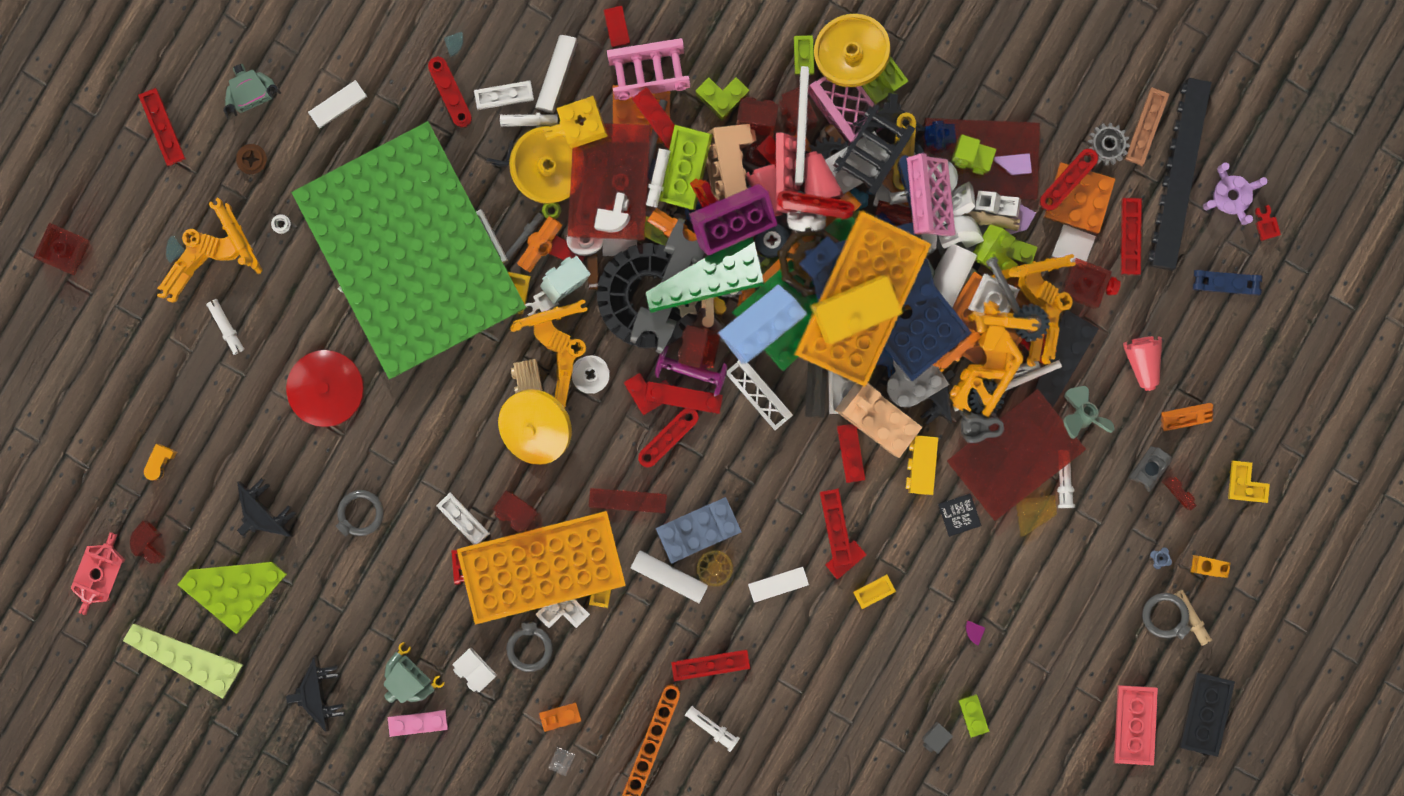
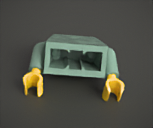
M405 642L399 645L398 653H394L385 668L384 676L386 680L384 687L388 689V692L384 696L390 703H393L396 699L401 703L407 700L409 702L422 701L432 694L436 687L441 688L445 683L436 685L435 681L440 677L436 676L433 679V683L429 684L431 680L406 655L402 657L403 654H408L411 651V647L407 651H402V646Z

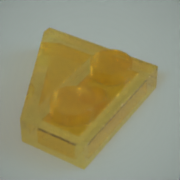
M1055 495L1016 500L1020 537L1027 535L1057 515Z

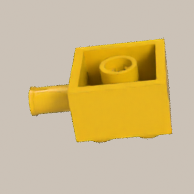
M594 96L557 108L560 124L544 128L547 140L564 134L571 148L608 136ZM581 119L585 120L583 126L579 124Z

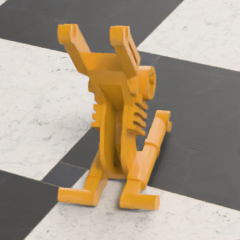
M216 198L217 205L209 202L210 207L215 210L220 219L223 230H226L228 234L226 238H216L202 234L195 229H188L183 233L182 240L186 245V250L178 261L175 262L160 286H158L159 290H163L162 294L157 295L158 297L164 299L170 294L173 297L167 298V301L171 303L176 302L179 294L194 272L208 258L219 261L234 260L240 255L241 257L238 259L240 265L251 266L258 274L263 271L242 231V226L239 225L232 212L231 205L225 203L224 207L223 201L219 198Z
M1073 254L1059 258H1047L1045 261L1040 262L1033 261L1030 264L1002 270L1005 278L1019 277V288L1026 296V301H1029L1034 306L1035 304L1047 313L1050 319V323H1048L1050 327L1046 329L1047 335L1044 354L1042 355V362L1045 365L1051 364L1050 360L1055 359L1060 329L1058 327L1059 314L1071 308L1072 297L1066 292L1058 293V288L1043 280L1041 272L1047 270L1050 272L1061 267L1076 265L1075 262L1070 261L1071 258H1074ZM1036 338L1037 341H1031L1030 352L1027 357V364L1030 367L1036 365L1034 362L1040 361L1043 338Z
M585 300L562 307L556 306L551 310L515 320L510 326V330L516 332L522 327L534 325V335L537 340L547 349L556 352L557 383L554 398L563 407H566L573 362L577 357L585 353L586 345L582 340H572L570 335L557 330L553 326L552 320H559L561 317L587 311V307L581 308L580 306L585 303ZM577 343V347L580 348V351L574 353V350L571 349V345H575Z

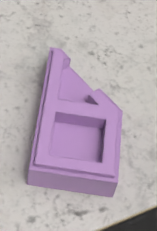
M1030 153L994 157V162L1002 166L1011 175L1032 173Z
M1020 204L1018 216L1020 223L1016 224L1019 225L1018 231L1006 228L1005 230L1010 234L1027 230L1036 212Z

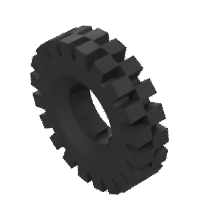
M643 243V245H634L628 247L623 252H619L611 262H608L598 283L597 302L601 317L606 326L617 338L631 346H638V348H657L658 338L654 332L647 330L640 334L636 343L630 342L633 325L638 313L632 308L634 306L633 303H629L628 295L629 291L632 292V289H630L632 284L637 279L641 280L643 276H654V279L656 277L663 279L672 254L665 252V246L661 244ZM698 301L695 305L696 315L688 313L683 318L680 316V309L672 307L668 318L677 322L667 344L676 342L690 330L698 316L701 301Z

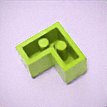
M708 77L695 91V95L723 121L749 95L750 90L737 77L723 90Z
M961 135L957 140L951 163H954V166L957 168L965 169L967 167L973 169L972 172L984 175V173L987 174L990 171L996 149L979 144L980 140Z
M990 224L982 236L984 241L978 243L972 252L977 255L975 261L991 271L992 269L987 265L986 261L993 257H997V263L1001 271L1016 267L1018 264L1005 255L1015 237L1003 228Z

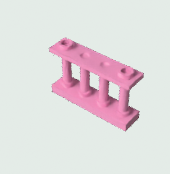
M682 38L607 50L609 66H615L618 87L613 88L615 100H627L645 87L652 94L672 90L683 91L686 88H690L689 76L682 75L679 58L680 54H684ZM671 56L675 78L664 80L660 58ZM652 59L656 81L645 83L642 61ZM633 62L637 84L626 86L623 64Z

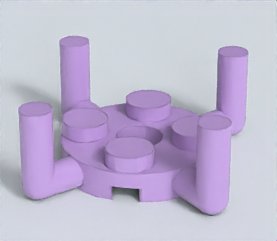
M1223 163L1217 168L1221 180L1215 187L1213 200L1204 203L1203 209L1210 210L1217 207L1222 212L1232 215L1237 214L1241 224L1247 225L1253 221V217L1251 215L1246 216L1244 212L1253 201L1252 191L1266 185L1267 179L1263 177L1249 184L1241 176H1228L1226 170L1229 169V164ZM1230 190L1237 192L1238 197L1236 200L1229 199L1228 192Z

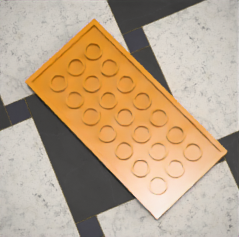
M860 211L819 302L884 275L888 276L899 306L902 309L931 244ZM813 313L794 355L866 387L899 315L837 342L828 344L823 338Z
M607 511L457 549L475 625L626 586Z

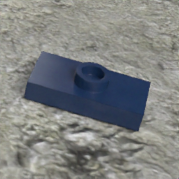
M827 236L799 265L814 278L841 250Z

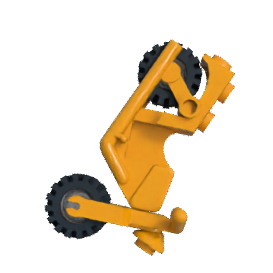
M989 300L988 303H983L984 313L975 311L968 316L969 321H976L979 333H982L979 345L984 349L987 360L984 365L969 364L967 369L965 368L962 371L958 384L954 385L950 391V399L954 407L961 411L963 409L971 411L967 403V398H969L968 402L975 412L987 417L992 412L994 414L997 413V408H1002L1001 403L1004 404V392L1023 362L1020 350L1005 327L1014 328L1015 332L1027 341H1030V339L1037 341L1036 338H1043L1041 335L1047 334L1046 329L1050 327L1048 325L1050 319L1047 313L1036 304L1035 306L1033 304H1029V306L1026 304L1022 305V309H1017V314L1000 313L1001 311L998 309L1000 306Z

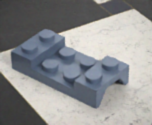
M726 497L656 528L671 564L741 533Z

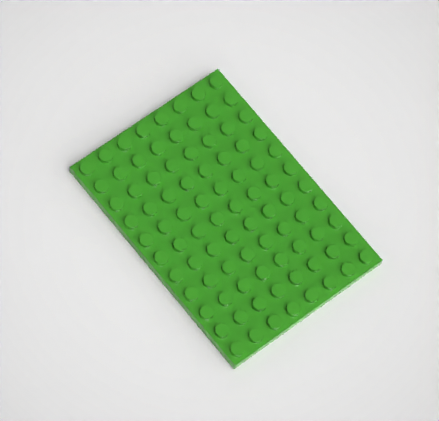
M428 121L291 192L389 380L526 309L522 298Z

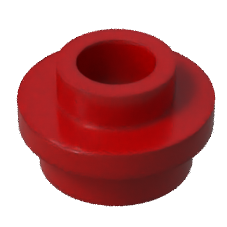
M1116 277L1107 279L1104 284L1106 294L1109 296L1112 294L1116 295L1119 292L1121 282Z

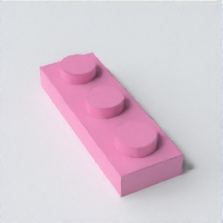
M446 710L388 717L390 737L448 730Z

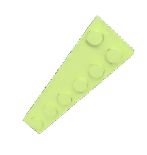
M132 624L123 640L222 699L225 698L243 667L241 663L215 655L204 649H199L137 624Z

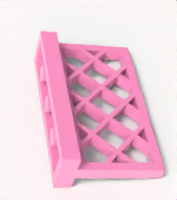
M822 77L809 85L808 94L828 122L835 126L845 141H848L849 146L856 135V127L860 128V126L850 125L852 122H847L844 119V112L854 113V122H856L858 114L864 115L865 113L858 111L859 102H865L871 107L875 104L862 86L856 87L858 90L857 97L847 95L848 87H845L844 94L834 93V83L832 84L831 92L824 91L820 84L824 81H830ZM833 96L844 98L842 107L834 105ZM846 99L857 101L855 110L845 108ZM883 128L877 129V130H876V133H878V132H879L880 130H882Z
M922 153L908 157L907 164L914 234L921 235L926 233L954 236L955 226L948 160L927 157V154ZM938 164H941L942 173L937 168ZM933 173L938 178L936 182L931 176ZM940 183L944 187V192L939 187ZM934 192L940 197L938 201L933 196ZM942 202L946 206V211L941 207ZM936 211L942 216L940 220L935 215ZM944 221L947 223L948 230L943 226Z

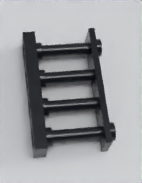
M877 104L867 108L863 115L866 117L843 156H838L833 164L835 167L833 172L839 173L843 169L864 182L866 187H868L866 192L871 196L877 193L915 131V128L910 125L900 128L876 113L879 108ZM871 119L897 134L898 140L895 145L893 143L889 144L866 129ZM863 136L886 150L888 156L885 161H880L857 147L856 144L860 137ZM851 152L875 166L878 171L876 176H871L870 178L846 163Z

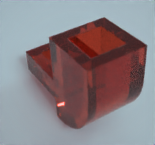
M148 520L142 521L132 532L130 548L135 556H141L144 553L143 557L149 563L159 564L165 557L151 544L161 533Z

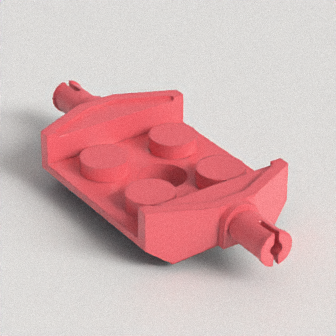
M110 532L106 543L98 546H87L71 586L73 592L82 599L83 603L78 612L82 613V615H87L90 604L110 600L109 595L122 563L125 562V559L113 546L118 536L117 534ZM95 568L101 572V576L97 580L92 577V571Z

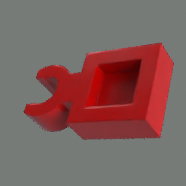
M1269 205L1265 206V214L1260 212V208L1255 209L1256 216L1261 220L1256 222L1261 241L1281 235L1276 217L1270 218L1271 207Z

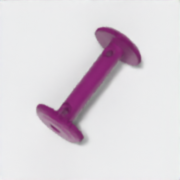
M665 346L657 361L655 369L656 378L660 377L662 368L716 384L714 396L719 395L727 374L728 367L726 364H723L719 374L666 357L669 346Z

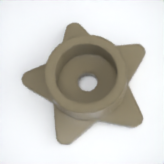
M697 302L688 303V307H685V304L676 306L680 309V316L683 318L688 313L696 315L695 305Z

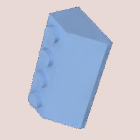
M777 285L718 332V334L738 360L744 364L749 362L807 314L795 298L780 285Z

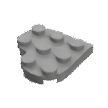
M893 360L895 373L889 378L886 392L889 399L895 405L909 408L949 384L942 372H940L939 367L933 365L915 380L910 381Z

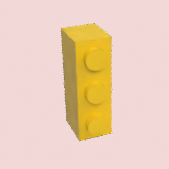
M916 435L909 444V451H912V457L908 458L907 470H910V478H906V489H909L908 493L933 495L938 437Z

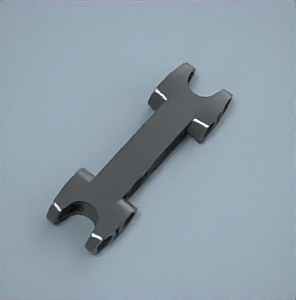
M679 218L664 248V251L672 254L661 283L687 269L690 262L695 264L702 260L705 253L699 247L697 240L688 241L683 236L685 220ZM641 307L633 325L630 342L636 343L637 338L642 332L652 331L658 338L655 352L661 354L671 338L677 322L668 318L672 308L650 313L649 309Z

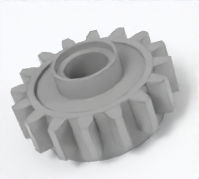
M1103 123L1100 125V129L1098 127L1093 129L1095 134H1089L1092 140H1088L1086 144L1091 145L1089 149H1093L1097 153V163L1104 161L1106 166L1110 161L1114 165L1116 164V159L1119 162L1123 159L1121 155H1127L1128 152L1125 149L1130 147L1129 144H1126L1129 137L1124 136L1126 131L1119 130V125L1113 127L1112 123H1109L1106 127ZM1110 140L1112 148H1107L1104 145V141Z

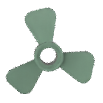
M1086 386L1071 388L1065 393V398L1076 409L1074 414L1067 415L1063 421L1071 438H1076L1080 429L1087 428L1092 422L1107 432L1112 433L1115 430L1113 422L1109 419L1098 417L1097 407L1088 402L1089 389Z

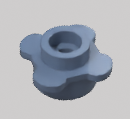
M1167 548L1150 553V557L1154 561V568L1160 569L1162 566H1170L1172 564Z

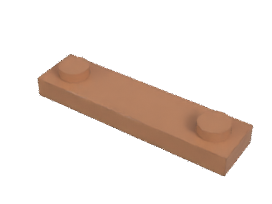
M1150 88L1124 160L1140 166L1144 165L1169 93Z

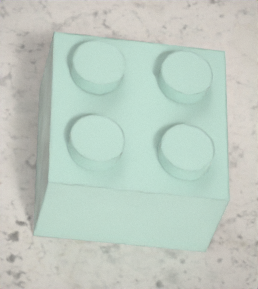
M578 256L572 259L568 257L561 262V266L557 269L554 267L546 273V276L542 278L543 282L540 287L550 301L555 304L582 286L590 276V273Z

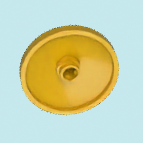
M847 14L833 19L820 31L814 46V57L821 74L830 82L843 87H858L872 82L885 70L891 55L890 40L884 27L875 19L863 14Z
M550 126L538 127L522 135L511 151L509 162L511 177L516 187L529 199L545 204L557 203L573 195L580 187L585 175V158L581 147L571 148L564 134L547 140L544 128Z
M535 389L522 390L507 399L500 410L498 426L501 438L506 447L519 459L531 464H547L559 458L568 448L572 436L571 421L562 404L550 394Z

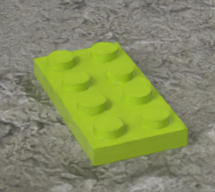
M675 125L669 149L671 153L662 185L664 189L661 191L659 201L692 210L696 209L698 198L690 182L694 179H703L713 134Z

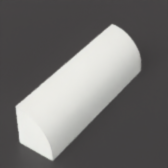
M566 35L559 36L535 106L536 109L554 114L578 43L576 38Z
M955 244L947 248L933 277L935 287L951 307H953L977 257L976 254Z
M641 550L631 566V569L697 603H700L708 587L707 584Z

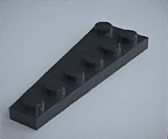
M1065 310L1062 316L1056 346L1057 353L1055 354V359L1050 360L1051 363L1059 360L1062 367L1040 376L1024 416L1025 419L1039 427H1042L1099 330V328L1069 310Z

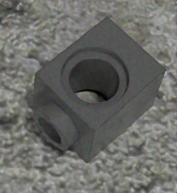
M936 722L921 739L925 742L923 746L931 753L933 751L939 753L953 736Z

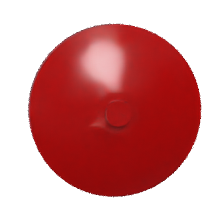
M320 350L305 355L293 366L287 379L286 393L292 410L299 418L311 425L331 427L347 421L356 413L363 399L364 382L358 367L348 357L335 351Z

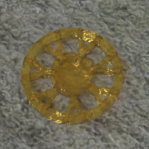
M718 550L706 552L700 557L697 564L699 578L709 586L725 584L733 572L731 559L725 553ZM713 553L715 561L710 562L707 555ZM720 554L725 557L722 563L717 561ZM701 561L708 563L707 568L700 567ZM729 564L730 570H722V565ZM707 570L710 575L704 579L701 573ZM721 572L728 576L724 581L719 577ZM711 576H717L716 583H710Z

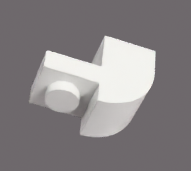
M978 191L975 210L978 212L985 211L987 214L1018 218L1021 199L1019 197L1000 196L997 192Z
M617 192L613 211L598 208L594 226L596 230L618 232L627 226L631 217L629 214L624 213V211L628 210L629 200L625 194Z
M970 216L954 218V236L938 235L944 249L961 241L966 249L984 241L977 222Z

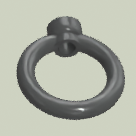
M357 490L347 494L338 506L337 516L339 523L335 526L345 537L349 533L355 536L371 534L380 526L383 520L384 510L381 501L376 495L365 490ZM366 498L373 503L376 509V516L371 525L365 528H355L346 520L345 510L352 500Z
M1160 593L1152 596L1146 602L1142 613L1143 622L1153 635L1160 638H1173L1177 636L1182 640L1192 629L1188 626V607L1180 597L1171 593ZM1164 600L1175 603L1182 615L1180 623L1173 630L1169 631L1160 630L1155 627L1150 618L1152 607Z
M521 622L522 628L517 629L507 642V656L511 664L517 669L525 672H534L542 669L549 662L553 651L552 642L546 632L537 628V622ZM522 635H537L542 639L545 652L542 659L537 663L524 664L517 659L514 653V646Z

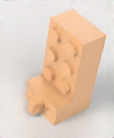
M750 124L711 129L707 132L713 135L706 167L709 184L712 188L711 191L720 201L748 189L745 182L746 171L742 165L743 153L741 149L755 142L756 135L755 130H751Z
M855 382L835 409L841 416L898 458L901 457L922 428L881 396V393L868 383L864 387Z

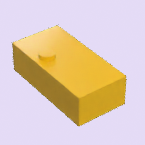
M884 275L811 306L823 338L828 344L837 342L902 313L889 278Z

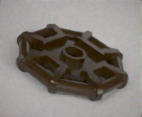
M812 228L805 229V231L792 230L788 240L777 252L782 282L785 281L801 293L802 297L816 295L814 287H810L812 277L799 265L806 257L805 251L816 248L820 244L821 237L825 239L828 236L834 243L840 242L823 228L812 231ZM814 236V241L804 243L802 237ZM797 242L798 248L793 254L790 253L789 250ZM787 258L792 259L794 267L791 272H789ZM797 275L805 282L802 285L792 277Z

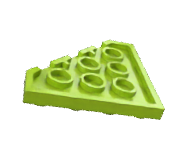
M273 562L192 569L187 572L177 585L233 632L238 634L287 574Z

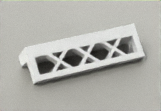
M738 360L727 371L726 375L774 430L778 429L793 416L748 363L742 364ZM739 366L744 371V380L735 379L731 372ZM746 382L754 383L757 386L756 394H748L745 391ZM751 396L756 397V402L752 399ZM758 397H766L769 400V409L758 406ZM771 411L779 412L784 417L776 425L770 419Z

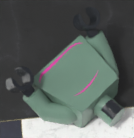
M243 64L233 67L236 77L229 80L223 111L227 118H229L230 113H234L237 116V111L242 113L274 99L273 94L276 92L281 94V91L274 84L273 80L261 72L256 73L254 70L246 72Z

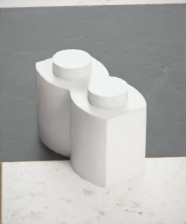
M469 648L453 663L455 667L453 669L460 678L463 676L468 681L466 684L473 692L476 690L481 692L497 676L472 648Z

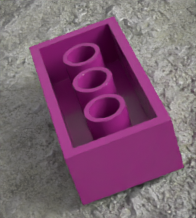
M760 184L690 213L699 247L708 256L777 226L769 192Z

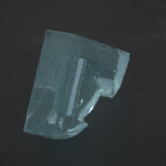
M462 32L444 38L450 57L457 54L463 45Z
M173 235L168 240L166 246V257L170 263L185 251Z

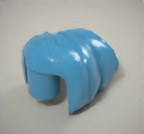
M853 188L850 191L851 194L862 204L856 211L867 207L869 195Z

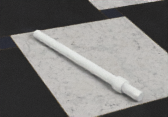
M1055 361L1012 379L1006 390L1061 368L1060 361ZM953 406L955 412L959 410Z

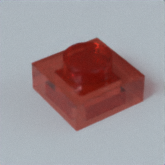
M753 142L749 145L745 161L762 168L765 166L766 159L756 150L759 144Z

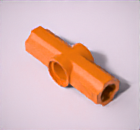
M656 207L647 222L662 231L669 238L678 219L671 218ZM683 224V236L685 239L696 241V234Z
M549 216L541 229L529 236L527 241L528 248L517 264L526 271L531 272L541 256H546L550 253L552 249L551 241L562 227V224Z

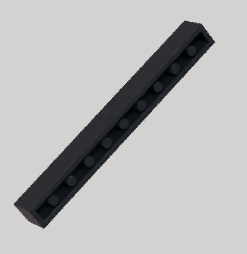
M1188 78L1181 85L1180 94H1182V99L1178 102L1176 112L1179 113L1178 120L1175 119L1173 124L1175 136L1171 138L1169 149L1172 151L1171 156L1166 161V168H1168L1167 176L1164 175L1162 181L1164 192L1159 197L1158 205H1161L1160 213H1157L1155 217L1157 228L1156 231H1153L1151 242L1154 244L1153 249L1148 254L1149 267L1169 271L1176 269L1212 82Z

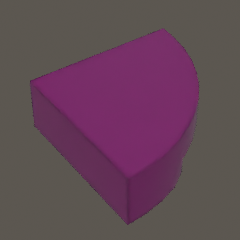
M967 620V635L974 644L979 645L985 627Z

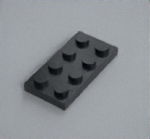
M1196 672L1179 748L1216 757L1219 756L1235 681Z

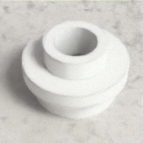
M280 214L272 219L271 226L276 233L284 234L289 231L291 222L287 216ZM280 221H284L285 223L284 227L279 228L278 223Z

